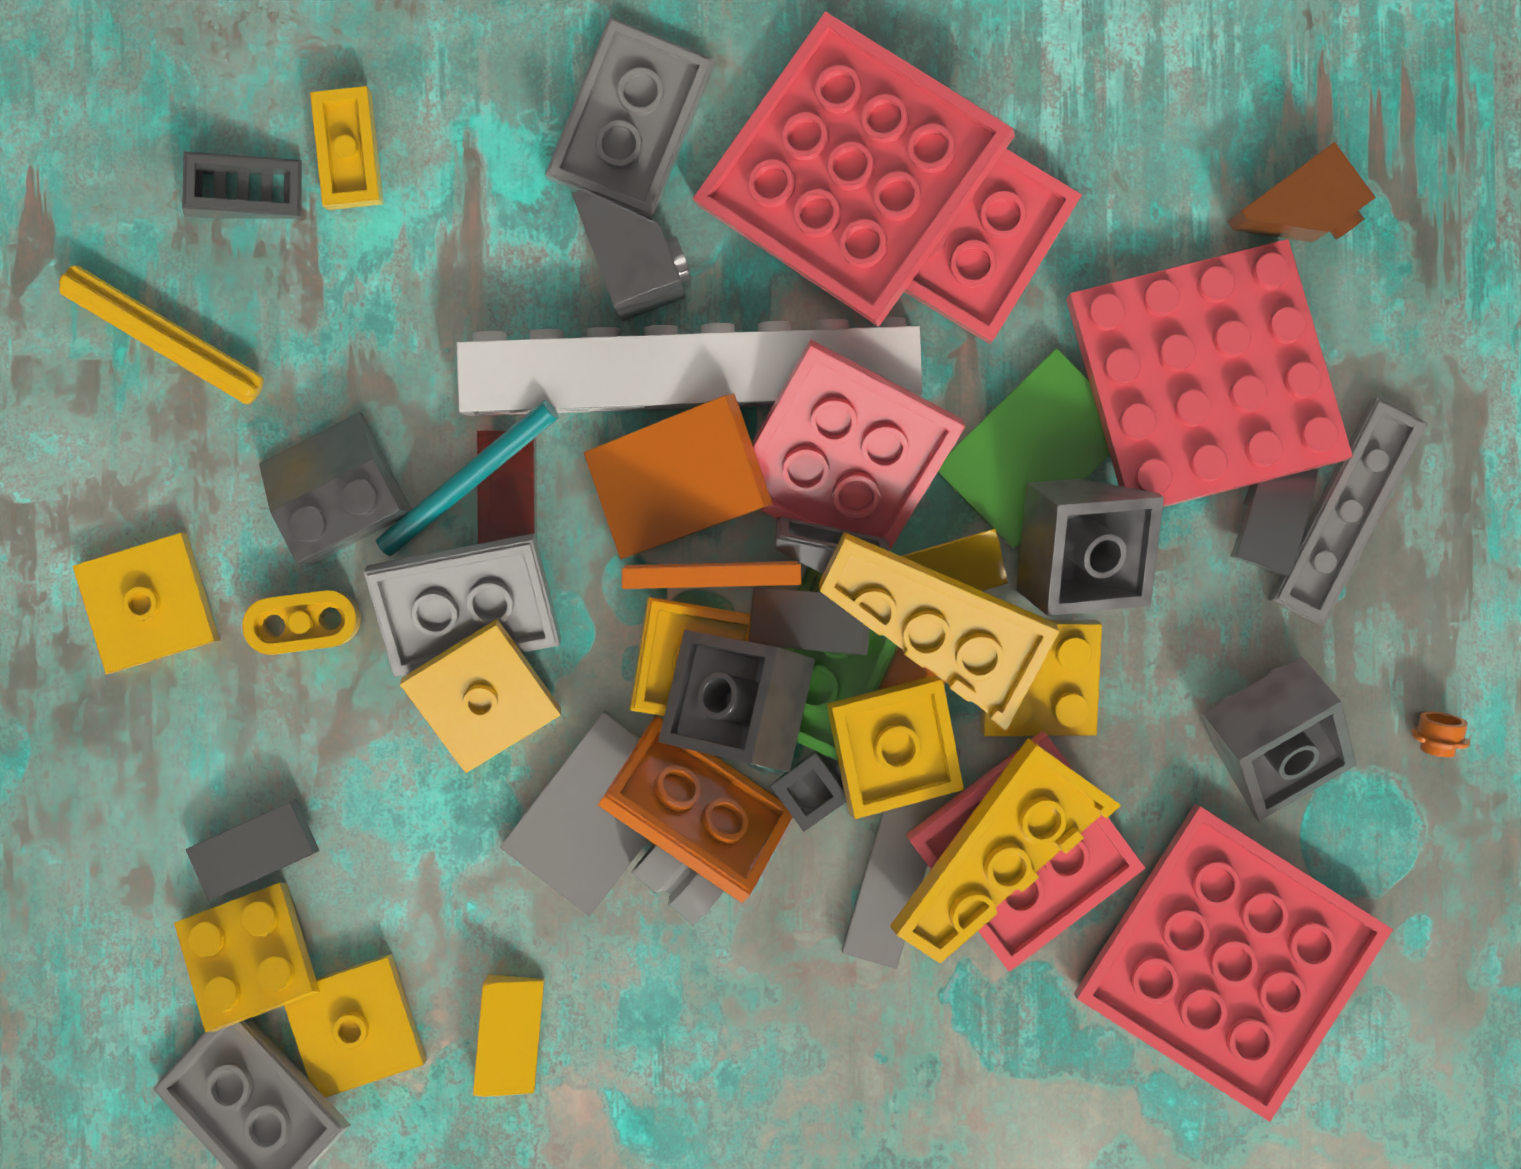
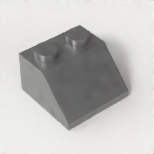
M585 189L572 193L610 298L622 321L686 298L682 282L690 280L691 277L677 236L666 240L659 223Z
M361 412L338 422L259 464L270 513L297 564H315L400 520L412 510Z
M1083 479L1026 483L1016 590L1047 616L1151 606L1164 496L1155 492Z
M684 629L658 742L752 765L790 772L815 659L778 647Z
M1302 656L1285 666L1272 669L1263 679L1235 695L1222 698L1213 708L1202 713L1214 748L1258 821L1263 820L1357 765L1341 700Z

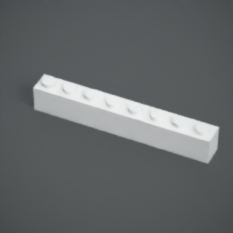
M886 317L879 327L872 323V328H849V320L846 319L815 321V330H792V322L767 321L758 323V332H735V324L709 323L700 326L701 334H678L677 326L652 325L643 327L644 336H621L620 328L594 327L586 329L587 338H564L563 330L537 329L529 331V340H507V333L502 331H479L472 333L471 342H457L459 412L468 417L526 415L543 400L548 401L556 409L557 413L692 409L728 394H735L739 407L773 406L810 339L922 397L920 326H906V318Z

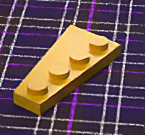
M843 532L819 581L820 592L876 634H883L903 649L907 657L922 668L924 666L947 682L951 690L967 702L971 700L987 712L991 720L1005 730L1009 727L1060 632L1057 624L1053 621L846 532Z
M1028 738L890 925L891 929L897 936L941 964L997 915L996 907L1017 889L1021 892L1027 889L1039 878L1036 872L1061 850L1067 854L1084 839L1081 832L1101 815L1107 819L1121 804Z

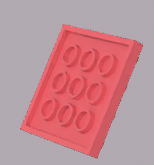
M825 11L692 199L697 206L879 327L1015 137L1014 130L1011 126Z
M1289 239L1073 292L1066 298L1118 486L1159 493L1164 496L1163 507L1346 461L1353 457Z
M1194 804L1077 987L1074 996L1085 1005L1270 1122L1393 929L1209 811Z

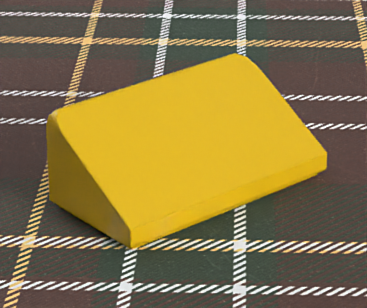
M996 528L901 555L906 559L981 591L1008 583Z
M488 974L484 980L481 995L473 1096L489 1097L535 1092L545 979Z

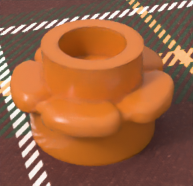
M1423 712L1420 714L1418 726L1411 731V736L1421 742L1420 749L1430 755L1454 757L1457 748L1465 749L1470 746V740L1465 738L1468 722L1451 714Z

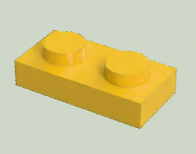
M367 86L310 92L322 206L327 210L384 204L371 90Z

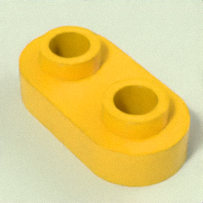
M337 590L270 597L258 600L248 608L243 618L242 631L245 640L254 650L267 655L344 645L353 639L360 627L361 614L354 599L348 594ZM330 608L337 609L341 614V623L336 629L329 628L324 621V615ZM274 615L280 616L285 622L284 632L280 636L273 635L268 627L269 621Z

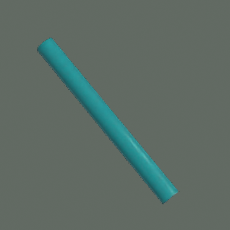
M543 400L376 539L379 549L387 556L395 554L559 418L556 409L548 401Z

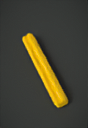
M72 265L60 277L58 283L60 284L59 292L61 295L240 402L251 404L262 391L264 378L261 374L84 268Z

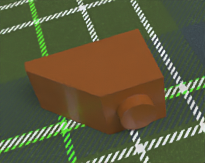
M1333 142L1233 216L1227 223L1233 231L1305 242H1314L1330 232L1334 239L1337 240L1365 220L1359 210L1376 197L1338 145Z

